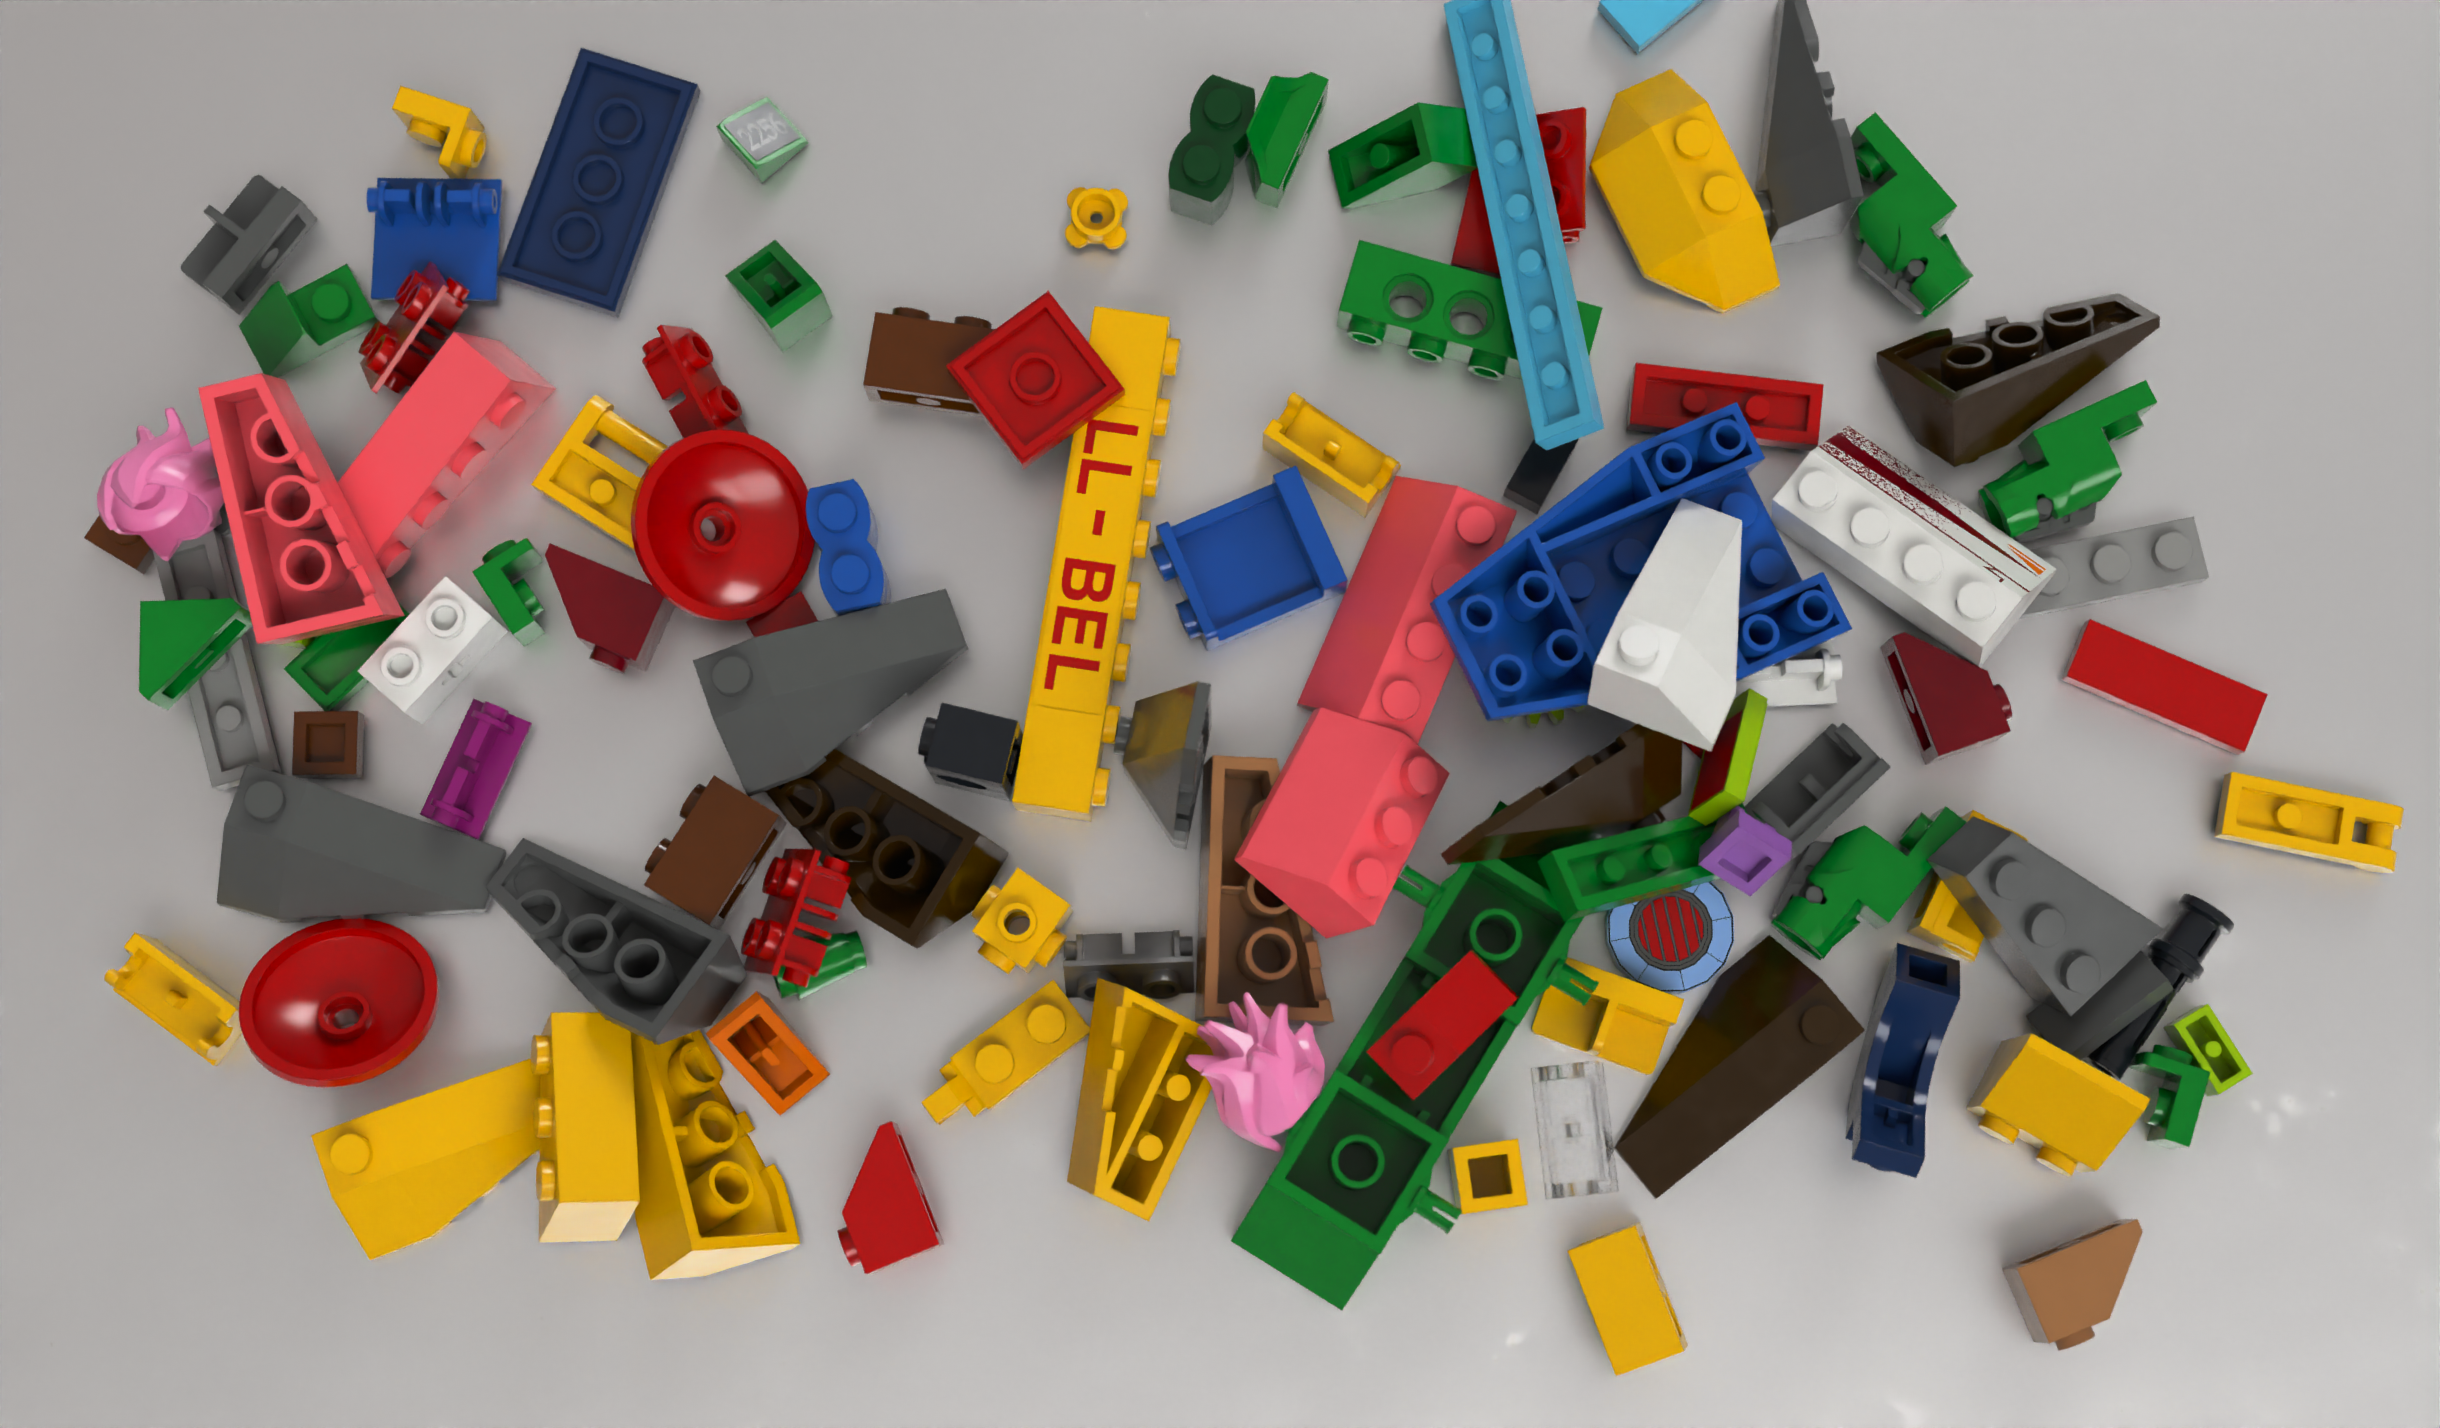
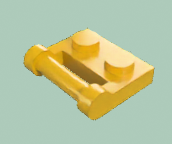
M595 395L585 404L531 485L540 493L635 552L631 533V510L634 495L641 478L594 450L589 444L595 436L602 434L648 464H651L668 446L614 413L613 404L599 395Z

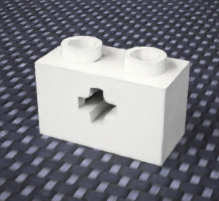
M444 576L362 665L358 672L405 714L423 725L508 630L447 576Z

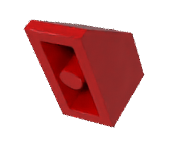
M1471 950L1366 1052L1414 1101L1519 997Z
M892 1121L878 1127L842 1211L847 1227L837 1230L840 1243L850 1266L862 1264L865 1274H874L944 1245L899 1126Z

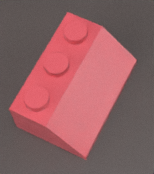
M1322 707L1315 709L1234 860L1326 939L1373 926L1450 773L1406 733Z

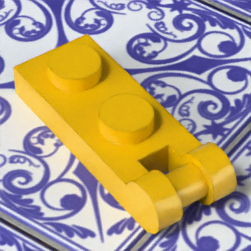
M2230 772L2225 774L2223 779L2214 837L2353 865L2366 871L2393 873L2397 852L2391 850L2393 832L2401 828L2404 809L2388 803ZM2355 821L2367 825L2364 844L2352 841Z

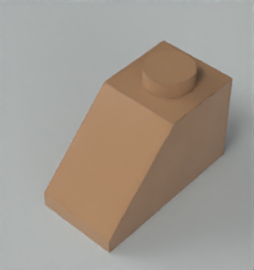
M2138 1219L2118 1220L2002 1268L2033 1342L2048 1344L2055 1342L2058 1350H2064L2095 1337L2091 1326L2110 1319L2143 1230Z

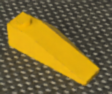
M694 1031L660 1045L631 1032L640 1202L635 1209V1219L650 1280L707 1276L798 1246L800 1240L785 1182L775 1164L768 1167L765 1166L748 1135L755 1128L745 1111L739 1114L735 1112L719 1083L723 1071L701 1031Z

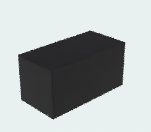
M1534 438L1506 486L1503 496L1538 514L1579 439L1546 451L1535 443Z

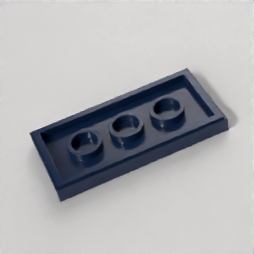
M581 48L497 275L501 281L618 318L701 91L698 84Z

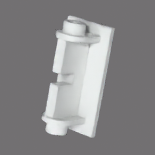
M1829 640L1740 681H1736L1735 698L1750 688L1767 698V707L1837 704L1836 680L1842 679L1840 654L1834 655L1833 640Z

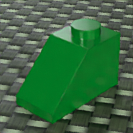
M1417 102L1328 150L1343 209H1353L1434 191L1478 169L1465 108Z

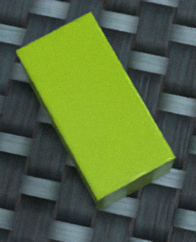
M2209 1004L2197 1006L2163 1027L2178 1050L2193 1056L2192 1066L2210 1071L2205 1090L2207 1096L2219 1095L2253 1074Z

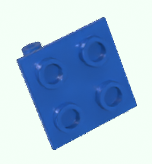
M377 178V188L369 187L366 196L369 213H375L371 299L394 300L405 278L413 270L422 273L429 261L436 265L445 282L451 277L470 290L464 301H497L503 181L501 179Z

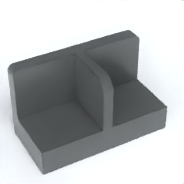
M256 175L223 214L211 205H208L203 211L214 225L181 264V271L240 315L318 219L302 200L283 186L278 189L261 175Z

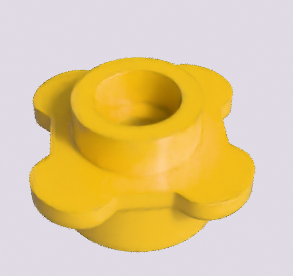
M1078 187L1068 194L1067 205L1071 209V224L1065 230V237L1071 246L1082 248L1088 243L1104 244L1108 249L1114 250L1125 243L1127 234L1122 227V213L1128 207V199L1121 190L1110 189L1108 191L1102 188L1086 189ZM1098 213L1102 215L1103 219L1100 223H1093L1091 216Z

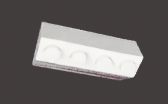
M1847 426L1813 449L1772 499V522L1776 528L1957 656L1978 667L1982 666L2056 573L2055 567L1850 426Z

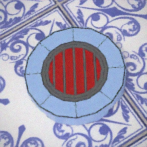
M1711 881L1609 909L1605 917V944L1615 967L1626 978L1668 994H1683L1708 983L1726 964L1734 943V916L1723 892Z

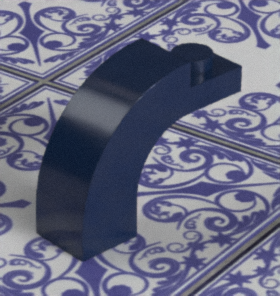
M1896 944L1872 1009L1854 1077L1845 1138L1853 1141L1852 1160L1868 1164L1880 1171H1893L1917 1178L1925 1159V1117L1932 1073L1942 1040L1960 999L1959 960L1903 944Z

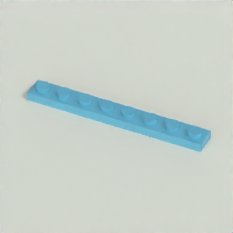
M1452 0L1443 5L1535 443L1547 451L1604 429L1603 419L1511 0Z

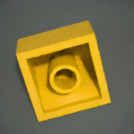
M2030 1033L2001 1041L1966 1109L1981 1117L1978 1127L1984 1132L2012 1145L2016 1138L2023 1140L2039 1149L2036 1159L2040 1163L2060 1174L2072 1177L2075 1170L2083 1173L2097 1171L2145 1111L2150 1098Z

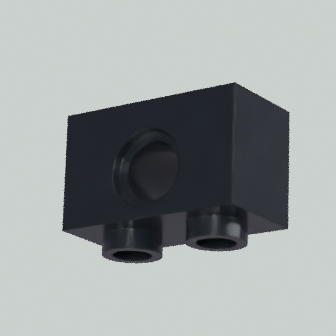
M941 702L938 718H926L919 742L918 755L924 756V764L936 784L1010 801L1017 774L1023 733L1017 720Z

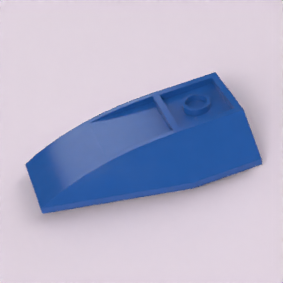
M1737 402L1627 448L1430 603L1487 721L1588 705L1595 661L1620 608L1682 498L1742 520L1736 681H1740L1852 629L1824 572L1802 581L1748 474L1765 457Z

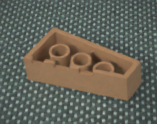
M1212 755L1203 765L1195 1021L1233 1022L1229 1010V1003L1233 1001L1247 1017L1243 995L1248 992L1261 1011L1270 1019L1277 1005L1285 1003L1287 1005L1288 1025H1303L1307 1022L1313 1026H1323L1334 1022L1329 998L1327 999L1320 968L1322 963L1317 940L1314 941L1311 925L1234 860L1280 774L1277 758Z

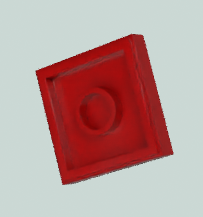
M1049 291L946 365L949 374L1023 470L1125 395L1123 386Z

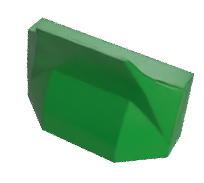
M1313 72L1298 78L1270 77L1246 130L1250 150L1245 159V165L1256 200L1278 209L1327 101L1329 79Z

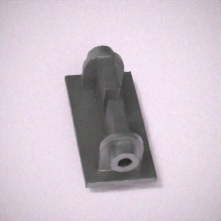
M1179 930L1135 933V954H1122V933L1076 934V941H1065L1063 969L1067 998L1081 997L1084 1000L1094 1001L1097 977L1125 986L1141 995L1154 999H1168L1177 996L1179 993H1195L1193 937H1180Z

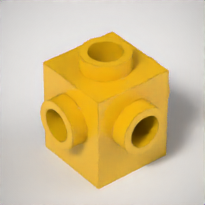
M1017 868L1002 890L993 884L972 912L971 916L979 921L972 932L984 942L977 952L1008 975L1015 965L1028 974L1036 963L1046 968L1067 940V936L1060 932V930L1073 913V909L1068 902ZM1018 918L1030 920L1029 928L1023 934L1013 935L1009 933L1010 925L1014 920Z

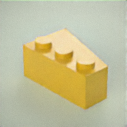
M1098 977L1067 1182L1149 1221L1212 1089L1207 1078L1187 1063L1186 1058L1188 1055L1194 1054L1213 1055V1052L1209 1045L1197 1034L1198 1027L1202 1025L1125 986Z
M551 1012L542 1034L533 1035L531 1044L533 1075H540V1097L535 1099L533 1112L535 1137H540V1153L536 1170V1194L539 1201V1243L617 1241L640 1202L631 1031L606 1020L599 1012Z

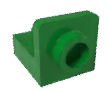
M528 538L518 543L515 540L505 541L488 551L482 558L484 564L472 571L512 635L523 646H526L545 634V631L535 617L545 609L524 578L515 584L513 581L541 564L544 560Z
M2154 1045L2152 1053H2137L2129 1065L2131 1069L2164 1079L2162 1087L2156 1086L2149 1096L2150 1101L2145 1109L2144 1122L2151 1125L2147 1141L2170 1149L2190 1147L2210 1071L2192 1066L2193 1056L2187 1052L2163 1045Z

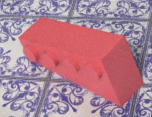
M453 332L337 482L385 578L392 577L406 564L411 555V548L444 515L447 508L556 389L501 341Z
M260 373L198 388L256 643L281 645L405 616L286 380Z

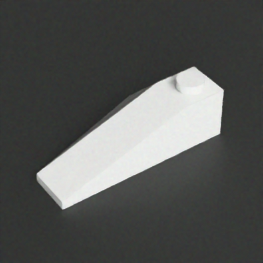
M1684 498L1680 500L1620 608L1595 661L1588 705L1707 751H1712L1736 695L1742 537L1741 519Z

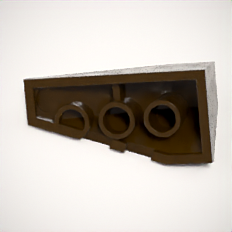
M2117 293L2048 307L2043 312V320L2028 323H2009L2006 316L1985 320L1986 331L1953 338V333L1949 328L1930 331L1877 352V365L1916 442L1953 467L1961 464L1972 463L1978 460L1980 456L2008 445L2160 327V316Z
M1636 724L1619 735L1615 742L1606 746L1592 757L1589 754L1543 787H1537L1477 825L1442 852L1441 856L1447 865L1549 853L1561 848L1663 823L1667 819L1660 809L1681 795L1682 741Z
M834 749L825 756L827 761L810 774L765 791L790 824L799 830L810 846L821 851L818 860L822 864L825 855L850 864L846 876L851 877L852 880L847 893L852 898L850 901L861 915L917 949L975 909L1009 855L1008 851L978 831L837 749Z
M1769 935L1718 977L1702 1007L1676 1045L1675 1051L1655 1083L1652 1084L1613 1149L1654 1199H1657L1861 1035L1865 1029L1823 979Z

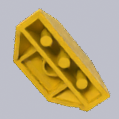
M1672 69L1616 93L1589 165V170L1642 277L1680 295L1705 303L1707 307L1722 314L1778 289L1780 281L1763 211L1708 102Z

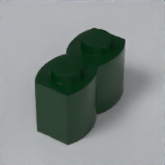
M1212 74L1198 89L1190 110V133L1180 141L1170 161L1168 180L1169 201L1172 212L1213 225L1227 209L1233 194L1234 168L1244 159L1250 148L1246 130L1255 112L1254 88Z

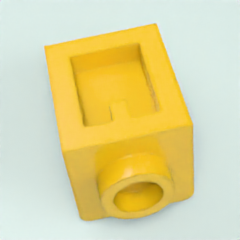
M400 86L392 109L408 128L406 133L412 138L431 146L442 147L444 143L438 161L439 165L450 179H465L469 168H476L483 157L486 147V134L483 132L485 127L471 108Z

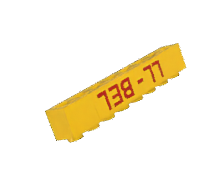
M1098 306L1094 307L1089 344L1123 386L1125 395L1073 433L1012 803L1018 811L1092 822L1094 806L1105 807L1109 792L1111 769L1100 767L1104 743L1115 744L1121 716V707L1111 705L1114 681L1126 682L1129 669L1131 644L1121 643L1124 620H1136L1140 601L1141 583L1131 581L1135 557L1146 559L1149 546L1151 521L1141 520L1144 498L1145 496L1156 498L1160 478L1161 460L1151 459L1154 436L1166 437L1169 423L1171 399L1161 398L1164 375L1176 376L1181 339L1171 338L1170 317Z

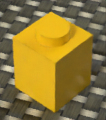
M1518 1139L1454 1147L1447 1150L1455 1206L1462 1209L1460 1215L1528 1205Z

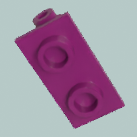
M473 698L420 815L479 840L532 723L509 714V711L486 701L483 703Z

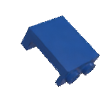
M1297 466L1274 474L1272 484L1179 524L1170 527L1167 521L1157 525L1156 533L1159 544L1150 547L1154 562L1163 581L1167 582L1175 578L1184 601L1175 604V608L1188 638L1193 639L1200 636L1206 651L1345 593L1348 581Z

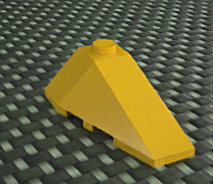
M531 1058L373 1111L311 1135L331 1196L369 1260L377 1259L434 1237L452 1223L451 1220L479 1197H484L500 1184V1180L532 1154L535 1155L540 1151V1137H535L533 1126L534 1103L536 1097H540V1075H533Z

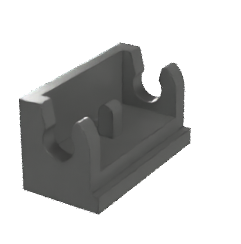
M1832 723L1744 807L1748 815L1763 824H1769L1776 829L1777 833L1792 841L1791 859L1789 860L1791 861L1806 849L1891 767L1846 724L1842 723L1837 727Z

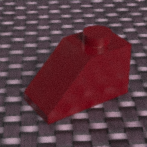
M549 544L545 552V558L577 638L589 649H592L589 659L621 674H625L628 665L646 672L675 605L664 598L651 584Z
M1906 632L1892 636L1880 647L1925 765L1997 741L2011 731L2007 722L2012 719L2009 699L2000 684L1993 685L1987 670Z

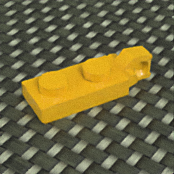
M1052 980L951 1056V1061L939 1070L947 1080V1083L921 1103L932 1119L939 1125L964 1106L967 1107L973 1117H976L987 1108L992 1110L1088 1037L1090 1027L1056 982Z

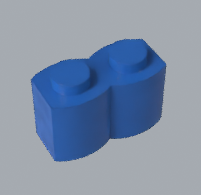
M854 479L810 488L806 500V518L809 530L822 552L819 561L821 588L835 615L841 616L891 603L889 579L876 553L878 544L876 519L859 484Z

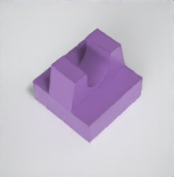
M1737 806L1718 819L1712 836L1699 849L1698 865L1751 896L1791 859L1792 841L1777 833L1776 829L1769 824L1761 823L1745 813L1743 808Z

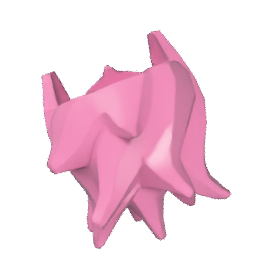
M172 407L165 409L168 429L163 435L155 437L143 425L137 427V446L118 458L107 468L97 493L98 511L105 525L118 534L140 535L147 545L164 561L170 560L183 541L203 537L222 523L220 508L224 504L210 438L191 447L185 428Z
M1246 992L1243 995V1001L1247 1017L1234 1001L1229 1003V1010L1235 1029L1211 1020L1206 1021L1203 1026L1198 1027L1197 1034L1209 1045L1213 1055H1188L1186 1061L1191 1067L1199 1071L1200 1075L1205 1076L1211 1084L1220 1119L1227 1128L1232 1129L1238 1136L1247 1141L1280 1152L1283 1147L1270 1136L1280 1134L1291 1128L1320 1093L1325 1079V1062L1315 1041L1312 1025L1305 1022L1293 1034L1288 1026L1287 1005L1285 1003L1277 1005L1270 1019L1261 1011L1251 995Z

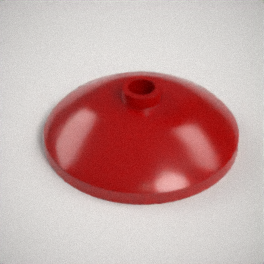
M720 429L703 431L684 437L664 449L651 462L637 486L631 510V533L638 561L656 590L670 603L693 616L713 621H737L763 614L779 605L795 590L805 575L811 561L815 540L809 530L806 518L808 489L802 477L787 457L768 442L756 436L735 430ZM705 518L710 520L715 526L716 533L712 541L706 539L701 532V524Z
M364 918L335 919L320 922L284 938L273 946L254 966L240 996V1027L253 1056L274 1075L296 1084L311 1087L347 1086L366 1081L390 1070L407 1058L419 1046L431 1029L437 1014L440 998L438 978L433 962L424 947L414 937L396 926ZM355 1023L354 1025H352V1026H350V1027L342 1028L343 1026H345V1025H347V1024Z

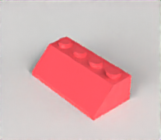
M1396 476L1297 706L1311 712L1322 707L1403 732L1418 744L1455 659L1453 650L1430 603L1503 546L1517 510L1459 486Z

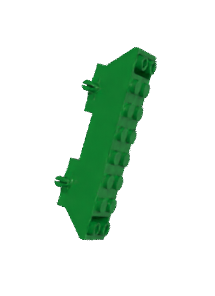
M1499 801L1490 817L1508 805ZM1548 853L1461 863L1457 872L1443 881L1440 886L1411 869L1408 865L1405 866L1392 889H1396L1426 908L1421 930L1320 1096L1313 1101L1307 1111L1291 1128L1284 1131L1288 1133L1284 1154L1231 1242L1340 1310L1344 1309L1378 1255L1382 1253L1397 1226L1414 1212L1445 1231L1446 1234L1453 1227V1222L1432 1209L1435 1207L1454 1220H1457L1462 1211L1461 1208H1457L1428 1190L1433 1166L1534 999L1552 985L1585 1006L1592 995L1578 986L1593 993L1599 983L1565 963L1569 942L1585 916L1568 921L1563 920L1537 862ZM1410 883H1412V884H1414L1415 886L1419 887L1421 890H1419L1418 888L1414 887V886L1411 885ZM1473 950L1519 998L1413 1101L1366 1051L1466 954Z

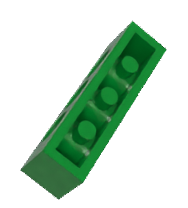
M1359 240L1337 319V327L1347 330L1346 335L1349 338L1371 346H1380L1383 344V340L1408 347L1407 353L1427 362L1440 363L1443 362L1444 357L1468 364L1467 369L1471 373L1488 379L1501 380L1504 378V374L1522 379L1516 347L1511 339L1512 328L1501 279ZM1408 295L1416 298L1421 303L1423 311L1415 317L1405 318L1397 315L1391 309L1389 303L1398 296ZM1577 301L1588 355H1590L1603 308ZM1469 312L1481 320L1483 329L1476 334L1465 335L1454 329L1450 319L1457 313Z

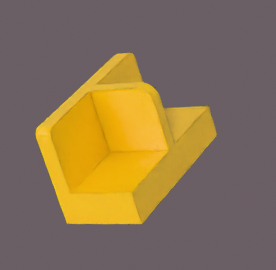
M1567 957L1566 964L1599 983L1593 993L1578 986L1592 995L1585 1006L1551 985L1543 992L1531 1026L1532 1033L1644 1075L1653 1073L1668 1029L1676 1024L1684 999Z

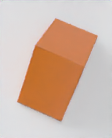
M757 991L705 1033L717 1049L779 1116L830 1075L772 1001Z

